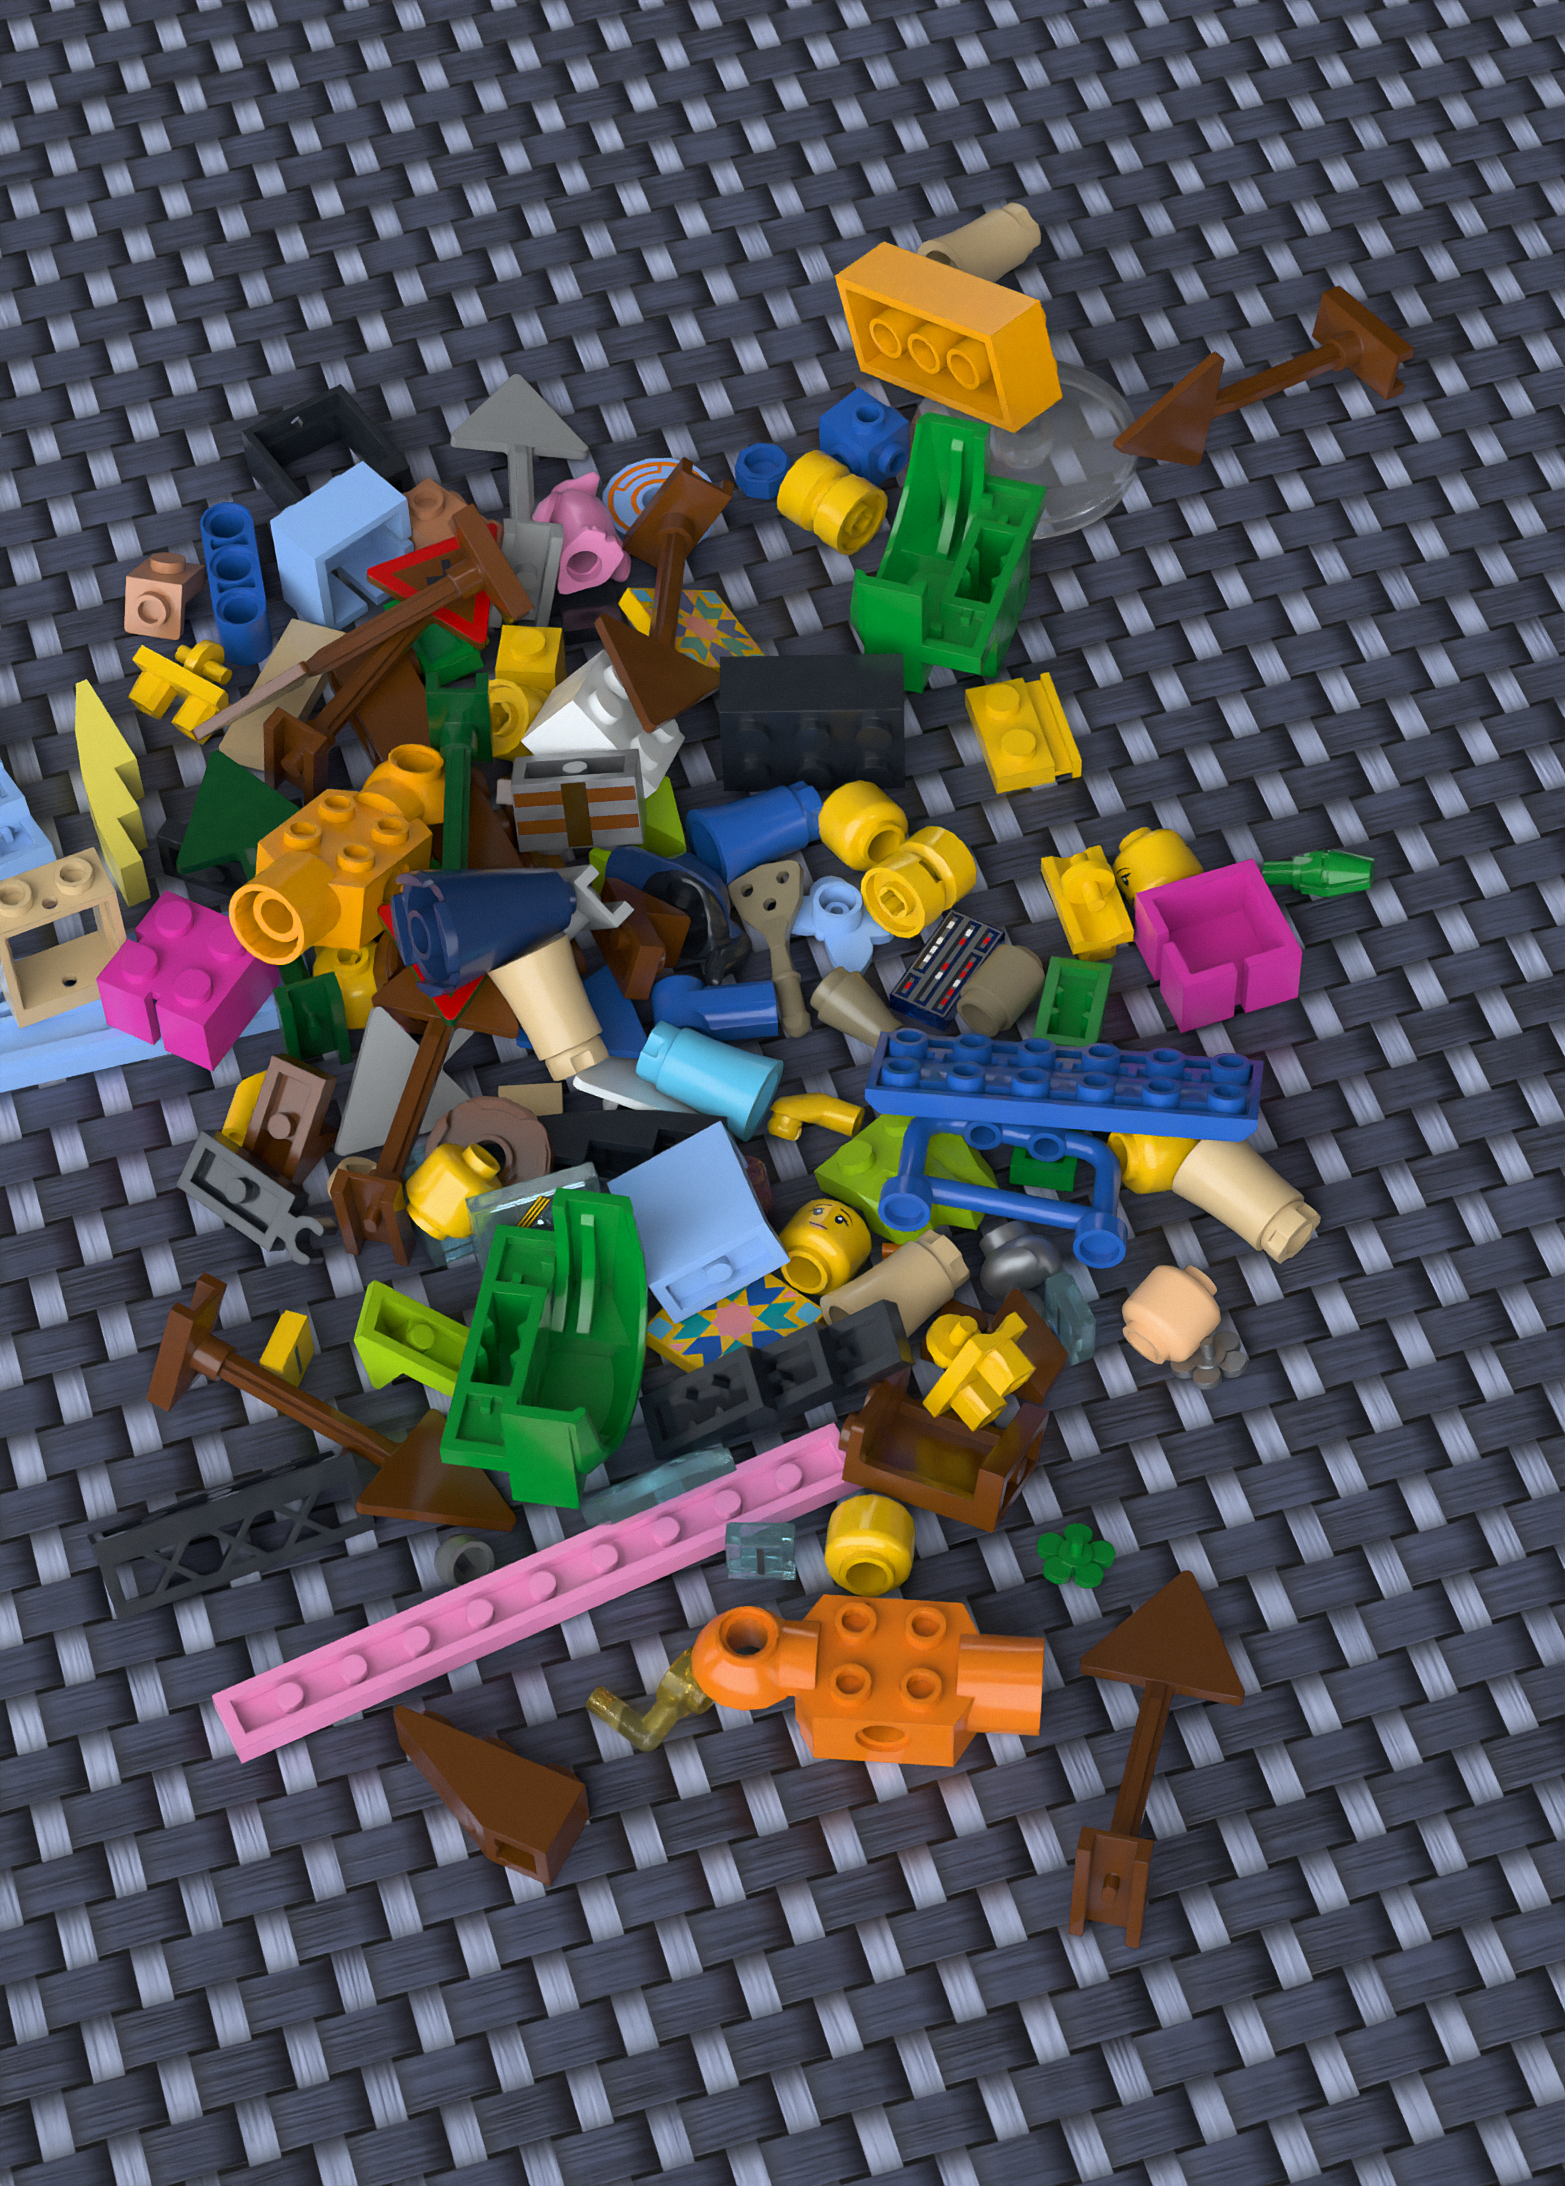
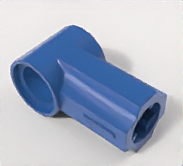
M675 975L657 982L651 989L650 999L654 1027L660 1021H664L681 1030L688 1027L717 1041L778 1035L776 998L772 980L705 987L704 983L698 978L689 975Z

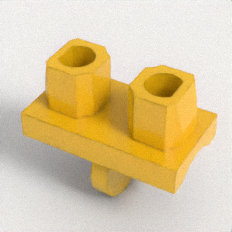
M210 639L202 640L193 649L186 645H181L175 654V659L184 664L181 667L142 645L132 659L142 670V673L136 680L128 698L140 711L156 720L162 718L176 696L184 700V704L171 723L185 736L196 741L191 730L231 706L228 703V693L212 684L215 681L224 686L230 681L232 671L223 666L225 658L223 646ZM212 734L196 742L204 745Z
M1101 845L1090 847L1072 857L1059 858L1049 856L1041 858V871L1073 955L1077 954L1079 960L1091 962L1108 959L1116 954V945L1133 941L1134 929L1115 883L1114 873L1106 860Z
M1016 1312L1008 1315L995 1333L981 1334L976 1320L970 1316L962 1317L960 1315L946 1314L938 1317L928 1329L926 1343L935 1364L940 1368H947V1370L922 1404L934 1418L953 1408L972 1432H976L996 1420L1009 1405L1004 1397L1024 1384L1036 1370L1033 1363L1016 1345L1017 1340L1028 1326Z

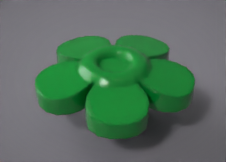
M1075 1523L1066 1526L1063 1538L1056 1533L1049 1532L1043 1534L1038 1540L1036 1551L1043 1560H1046L1043 1564L1042 1573L1047 1580L1054 1584L1062 1585L1069 1582L1073 1575L1077 1586L1091 1589L1102 1583L1104 1577L1103 1569L1113 1565L1115 1549L1107 1541L1099 1540L1091 1543L1093 1538L1092 1530L1086 1525Z

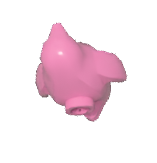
M593 471L577 479H568L556 485L552 489L551 494L538 504L532 516V519L536 522L563 524L564 539L556 579L557 588L561 594L567 595L586 588L599 586L610 577L617 582H624L630 574V554L622 550L623 541L616 534L613 517L608 507L599 498L595 497L600 476Z

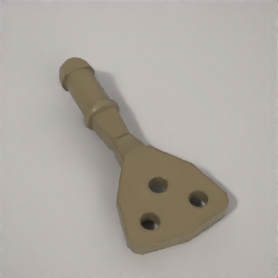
M786 860L760 865L731 881L728 885V894L741 918L765 936L771 953V980L776 990L782 1014L781 1025L790 1036L800 1038L808 1032L811 1017L806 1011L800 987L801 975L796 971L789 951L790 934L803 904L804 870L797 861ZM785 875H789L788 881L786 883L781 884V878ZM753 888V893L745 897L746 890ZM772 902H776L775 908L771 911H767L768 905Z

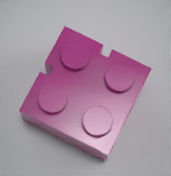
M1253 858L1136 893L1134 941L1155 981L1160 980V992L1181 1033L1234 1017V1008L1241 1004L1244 1012L1248 1013L1298 998L1302 950Z
M165 890L135 928L137 942L127 938L96 978L106 1023L152 1045H155L162 1035L166 1051L210 1071H214L272 994V989L276 988L280 983L278 965L266 963L249 953L236 937L229 917Z

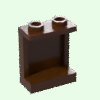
M911 1366L886 1377L884 1381L880 1380L871 1384L862 1411L860 1413L852 1411L848 1415L840 1434L838 1449L846 1452L841 1480L994 1533L1038 1466L1049 1410L1024 1402L1006 1430L987 1424L978 1431L972 1432L958 1414L946 1411L934 1418L921 1401L910 1398L907 1395Z

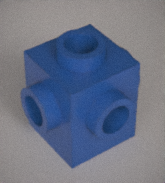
M858 387L819 417L820 451H824L847 466L851 474L863 477L878 486L888 477L892 478L898 475L909 462V421L896 408L886 406Z

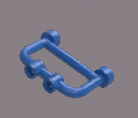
M917 1116L910 1121L903 1137L897 1176L888 1179L883 1184L879 1199V1217L890 1228L904 1232L923 1228L930 1219L932 1203L1075 1230L1073 1252L1080 1262L1093 1268L1113 1267L1119 1264L1126 1254L1128 1229L1125 1223L1117 1217L1122 1176L1120 1160L1112 1148L1099 1138L1067 1128ZM940 1133L964 1136L965 1141L971 1147L979 1150H990L997 1147L1000 1143L1028 1149L1032 1157L1043 1162H1054L1061 1159L1064 1155L1085 1160L1093 1165L1096 1171L1092 1206L924 1175L930 1137Z

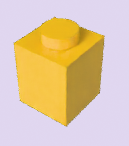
M503 625L495 667L496 679L501 678L552 692L555 687L567 678L562 628Z

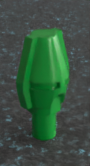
M1322 849L1304 853V856H1295L1294 861H1264L1263 878L1267 885H1293L1294 890H1301V894L1324 898L1331 896L1333 898L1346 893L1370 889L1374 881L1375 861L1371 857L1336 849Z

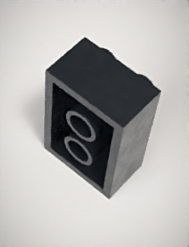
M903 654L720 657L719 718L724 791L760 792L780 785L788 787L800 781H804L808 786H813L816 791L838 789L846 783L858 780L872 782L880 789L905 788Z

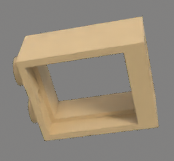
M94 847L0 881V988L19 1029L101 999L96 978L127 940L116 891ZM56 905V907L52 909H46L48 907ZM93 908L98 931L14 961L9 937L85 909ZM68 980L77 981L73 986H64V983Z

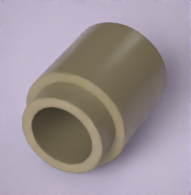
M1002 944L996 947L961 988V999L957 1003V1011L962 1020L977 1033L988 1037L997 1035L999 1031L1010 1029L1044 989L1046 977L1041 960L1033 951L1024 946Z

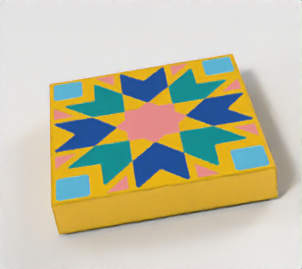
M627 588L618 604L635 628L649 636L655 589ZM682 589L675 640L677 651L719 673L720 657L765 656L716 591Z
M769 1273L677 1324L673 1322L666 1310L662 1308L648 1323L646 1345L686 1373H690L744 1345L761 1349L813 1322L827 1325L820 1306Z

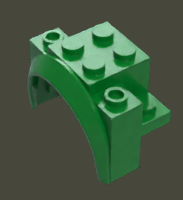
M926 412L916 423L901 500L876 577L866 576L863 570L856 569L850 605V621L864 645V654H903L904 690L923 694L934 665L997 679L1029 596L1030 545L1047 503L1046 486L990 475L991 425Z
M556 1187L552 1202L555 1231L501 1224L496 1225L439 1449L442 1463L509 1472L512 1499L514 1501L579 1509L587 1475L591 1474L620 1448L632 1423L639 1397L646 1353L648 1282L644 1249L630 1197ZM554 1289L553 1309L551 1313L550 1301Z

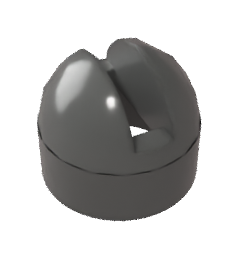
M453 1534L435 1551L434 1567L444 1583L454 1589L493 1572L495 1564L493 1551L486 1543L472 1535ZM459 1556L469 1564L463 1572L455 1565Z

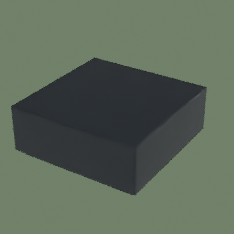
M607 580L599 586L586 588L567 595L561 594L558 588H556L566 645L601 640L594 622L602 613L623 623L614 580Z

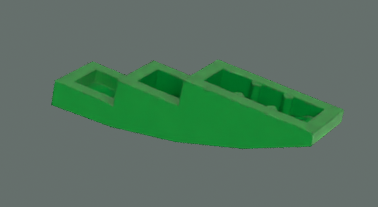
M1051 956L1033 1038L1047 1039L1055 1045L1085 1047L1089 1044L1101 1043L1113 964ZM1069 1129L1072 1131L1085 1133V1130ZM1014 1146L1010 1163L1009 1183L1073 1192L1080 1159L1064 1155L1057 1161L1043 1162L1032 1157L1027 1148Z

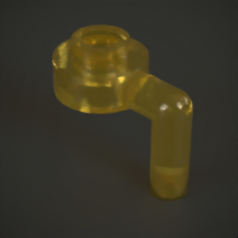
M691 1646L674 1661L663 1676L656 1692L657 1702L645 1718L604 1686H599L593 1691L585 1707L639 1750L649 1752L659 1746L679 1718H684L693 1711L697 1715H701L715 1701L703 1693L693 1676L691 1653L694 1646Z

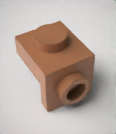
M168 552L155 553L126 576L125 630L133 634L178 640L184 634L185 604L204 588L205 565L187 563L183 555Z

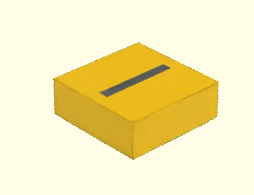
M286 1310L281 1315L259 1361L261 1368L297 1388L315 1352L308 1316Z

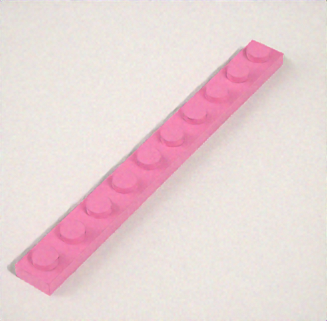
M833 1422L692 1484L695 1486H689V1490L684 1491L680 1489L662 1497L664 1500L658 1499L644 1505L651 1507H639L628 1513L632 1516L624 1515L622 1516L624 1519L618 1518L613 1522H609L615 1524L598 1525L212 1695L217 1714L241 1764L864 1488L841 1480L846 1452L838 1449L840 1438L838 1428Z

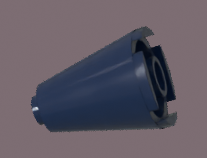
M553 868L415 869L397 876L395 883L404 884L402 894L391 896L393 931L400 956L405 967L417 964L425 980L414 983L420 991L431 998L451 994L567 929L571 922V915L575 913L577 908L576 895L572 884L567 878L561 877Z

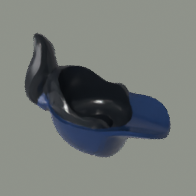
M619 846L611 852L606 863L605 878H618L685 912L690 917L691 923L679 958L706 960L704 979L709 986L722 985V980L725 977L731 975L744 965L752 952V941L748 934L730 918L731 905L727 888L721 877L711 866L688 852H680L668 857H662L633 846Z

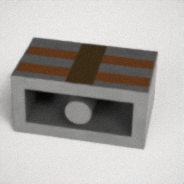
M639 749L515 757L510 787L519 852L537 851L544 855H557L573 848L599 847L602 850L613 851L619 846L643 844L647 813Z

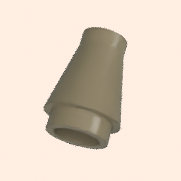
M843 966L835 968L823 979L810 1001V1005L819 1012V1021L871 1046L875 1050L881 1031L893 1032L897 1029L905 1028V1025L895 1018L859 971L850 973Z

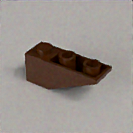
M398 1704L393 1714L400 1747L484 1855L495 1863L551 1887L590 1818L586 1785L581 1783L580 1779L573 1772L563 1766L554 1763H547L541 1766L520 1757L510 1745L500 1739L489 1736L483 1737L482 1740L458 1730L449 1719L437 1712L423 1710L421 1713H418Z

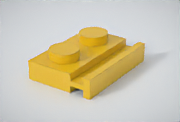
M1049 672L1040 674V680L1025 683L1023 678L965 689V706L997 794L1055 782V776L1071 773L1072 778L1081 777L1082 760Z

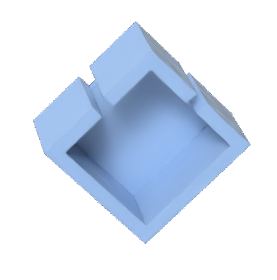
M363 461L343 474L333 477L326 485L298 503L287 507L281 514L270 520L284 601L309 623L338 631L367 613L368 606L365 601L332 574L331 571L336 569L370 600L379 605L391 596L367 581V569L414 551L413 542L408 539L412 535L407 498Z

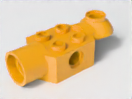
M405 744L393 748L388 755V760L374 769L360 792L327 789L258 842L256 875L234 893L229 905V918L232 929L240 943L249 953L266 963L284 965L294 961L311 946L359 951L385 930L378 919V907L380 905H391V896L402 894L404 884L395 883L398 875L415 869H429L433 833L427 825L444 822L445 766L438 751L421 744Z

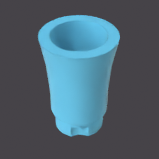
M660 1021L651 1031L647 1043L640 1053L635 1072L641 1079L655 1084L657 1091L690 1106L702 1114L727 1117L728 1131L742 1141L747 1142L757 1131L774 1099L782 1077L784 1063L782 1060L747 1052L722 1043L688 1027L681 1030L669 1023Z

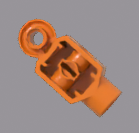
M823 1594L802 1621L786 1620L772 1610L756 1606L736 1607L710 1620L698 1634L691 1653L693 1677L703 1693L722 1706L742 1711L764 1709L786 1699L788 1696H795V1719L800 1726V1734L813 1758L954 1767L977 1732L1027 1736L1040 1735L1045 1638L978 1633L963 1603ZM749 1646L761 1650L753 1655H742L735 1652L742 1647Z

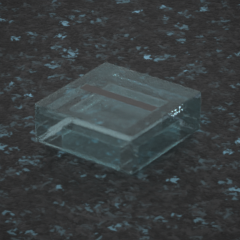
M1065 1271L1046 1278V1318L1057 1339L1069 1353L1068 1360L1071 1366L1093 1358L1096 1319L1073 1276Z
M726 1523L725 1548L728 1579L796 1580L795 1524Z

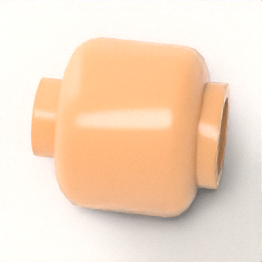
M1159 1265L1146 1277L1122 1306L1123 1319L1126 1323L1122 1330L1127 1341L1141 1355L1156 1364H1162L1165 1360L1175 1362L1187 1360L1199 1348L1200 1342L1205 1337H1208L1221 1321L1219 1306L1213 1298L1217 1292L1215 1284L1207 1275L1193 1266L1188 1265L1184 1270L1170 1265Z

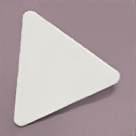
M609 1056L598 1064L576 1074L572 1082L577 1089L603 1098L604 1110H616L620 1104L634 1110H664L698 1114L690 1106L657 1091L655 1084L638 1077V1074L635 1072L638 1059Z

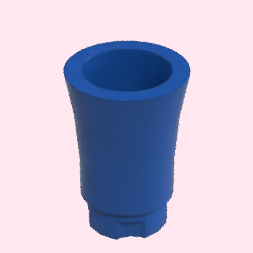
M800 781L788 787L780 785L762 793L729 803L690 810L686 816V834L690 850L693 855L705 861L715 870L727 888L731 881L756 867L804 849L808 842L820 839L818 815L823 807V803L813 786H808L804 781Z

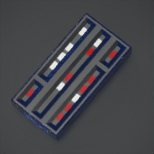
M950 908L890 993V1008L945 1032L958 1013L957 1003L961 999V988L996 947L1005 944V932Z

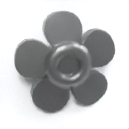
M1221 1331L1213 1339L1205 1337L1200 1342L1199 1348L1187 1360L1183 1362L1170 1361V1365L1176 1377L1180 1379L1193 1378L1196 1388L1207 1390L1221 1385V1375L1227 1378H1235L1242 1375L1247 1368V1357L1244 1353L1239 1352L1241 1348L1239 1336L1231 1331Z

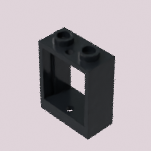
M342 384L241 431L248 471L281 512L306 498L281 467L341 438L360 461L365 462L401 494L413 489L411 469L408 463ZM299 417V418L297 419V421H295L294 423H292V421H293L295 418Z

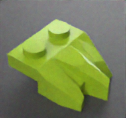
M882 1114L814 1170L821 1191L862 1210L871 1231L898 1245H903L907 1241L914 1242L929 1229L935 1232V1229L942 1225L977 1230L984 1217V1213L932 1203L928 1223L919 1230L910 1232L898 1231L883 1223L878 1214L881 1189L888 1179L897 1176L904 1133L910 1121L916 1116ZM940 1133L930 1137L924 1175L999 1189L992 1168L978 1151L965 1141L964 1136Z

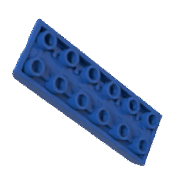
M901 1028L893 1032H880L865 1087V1100L877 1112L882 1114L1241 1142L1257 1131L1264 1061L1249 1060L1245 1056L1235 1053H1222L1214 1057L1184 1055L1182 1052L1171 1048H1157L1149 1052L1120 1050L1118 1047L1107 1043H1093L1085 1047L1055 1045L1052 1041L1043 1038H1028L1021 1042L991 1040L988 1036L979 1033H965L957 1037L927 1035L924 1031L915 1028Z

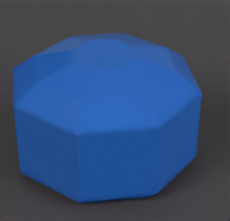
M756 443L739 452L735 465V482L747 497L769 500L778 495L780 485L792 467V460L780 445Z

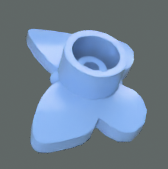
M836 876L823 877L813 883L810 888V895L803 896V904L791 931V934L815 935L818 941H824L827 955L834 968L843 966L850 973L859 971L862 976L872 962L873 945L886 944L894 938L893 934L885 931L873 920L865 905H862V896L859 890Z

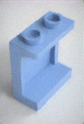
M721 1120L607 1183L611 1194L630 1197L644 1249L648 1287L675 1324L791 1262L784 1244L768 1222L746 1172L748 1168L747 1161Z

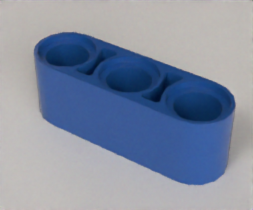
M222 502L208 508L200 521L213 612L219 643L225 651V659L239 666H250L266 659L273 649V637L259 552L250 511L242 504Z

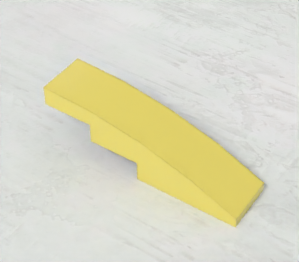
M86 679L76 683L75 733L82 779L91 817L105 861L128 907H131L151 898L143 860L138 851L147 848L148 845L140 809L135 802L144 798L145 795L135 755Z

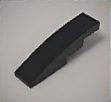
M591 1110L536 1116L548 1130L555 1152L553 1180L547 1190L553 1192L556 1190V1187L568 1188L591 1181L594 1176L615 1179L720 1120L728 1131V1122L725 1116L664 1110ZM497 1143L482 1145L481 1147L488 1151L500 1165V1170L496 1176L499 1175L506 1163V1155L503 1148ZM592 1182L569 1189L590 1191Z
M882 1299L829 1326L813 1322L761 1349L744 1345L638 1399L655 1459L665 1461L795 1417L913 1366L915 1361L897 1303Z

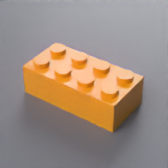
M884 241L835 275L860 371L1012 433L1020 430L1063 398L1057 374L1058 364L1052 353L1046 328V314L1040 300Z

